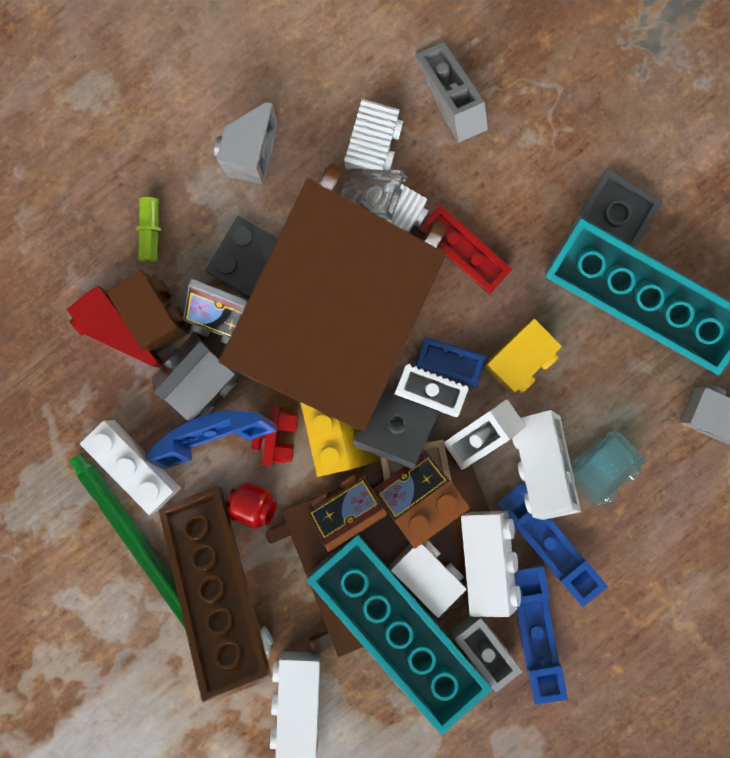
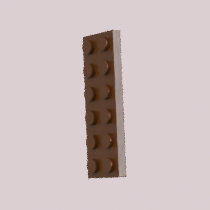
M217 485L159 509L202 703L209 704L272 679L223 490Z

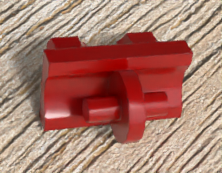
M279 406L269 407L268 420L277 425V431L252 439L251 449L261 450L262 438H265L262 465L273 466L275 463L293 461L295 444L279 443L278 440L280 430L297 431L298 414L284 411L283 407Z

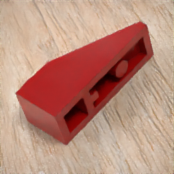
M97 285L66 309L72 317L69 320L70 324L80 335L85 334L152 367L161 368L164 365L157 353L140 348L107 294V289Z

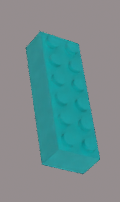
M578 215L544 271L545 277L719 376L730 361V300Z
M360 533L340 544L307 573L306 581L441 736L493 690L476 666L391 571Z

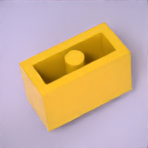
M532 319L484 367L509 393H515L517 390L523 393L535 382L536 379L533 375L541 367L546 370L559 358L556 352L562 346L535 319Z

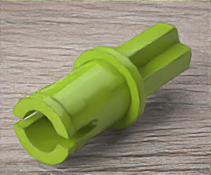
M141 197L139 198V226L135 228V231L139 232L138 260L144 263H155L158 260V233L162 232V228L159 227L160 199Z

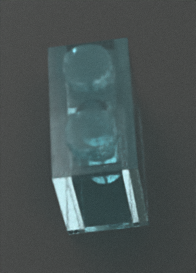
M610 431L572 467L575 486L591 503L598 506L602 503L606 505L618 495L619 491L617 489L625 481L630 482L642 472L641 466L647 460L619 431Z

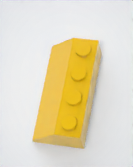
M301 403L317 477L351 470L380 461L378 455L353 446V439L358 429Z

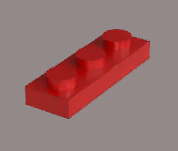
M439 205L419 227L418 232L424 236L430 224H434L436 221L444 224L446 231L436 248L447 253L446 257L490 295L512 269L446 209Z

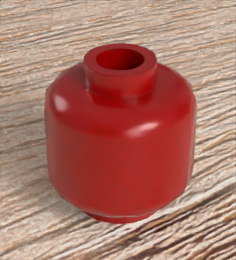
M245 482L237 489H232L226 500L230 519L254 530L260 529L264 525H269L277 510V502L274 501L273 493L250 482Z

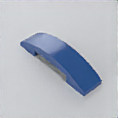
M231 410L211 413L193 419L168 433L145 455L146 461L160 468L168 469L191 461V448L233 433L249 441L277 431V425L261 414L249 411Z
M521 482L497 502L501 510H508L509 519H513L516 529L580 606L584 607L608 587L588 561L580 555L551 518L541 520L532 517V513L528 512L525 505L524 496L528 493L527 488Z
M544 566L518 569L514 573L515 586L520 588L521 603L520 606H517L516 617L534 704L539 705L568 700L563 668L559 663L548 604L550 597Z

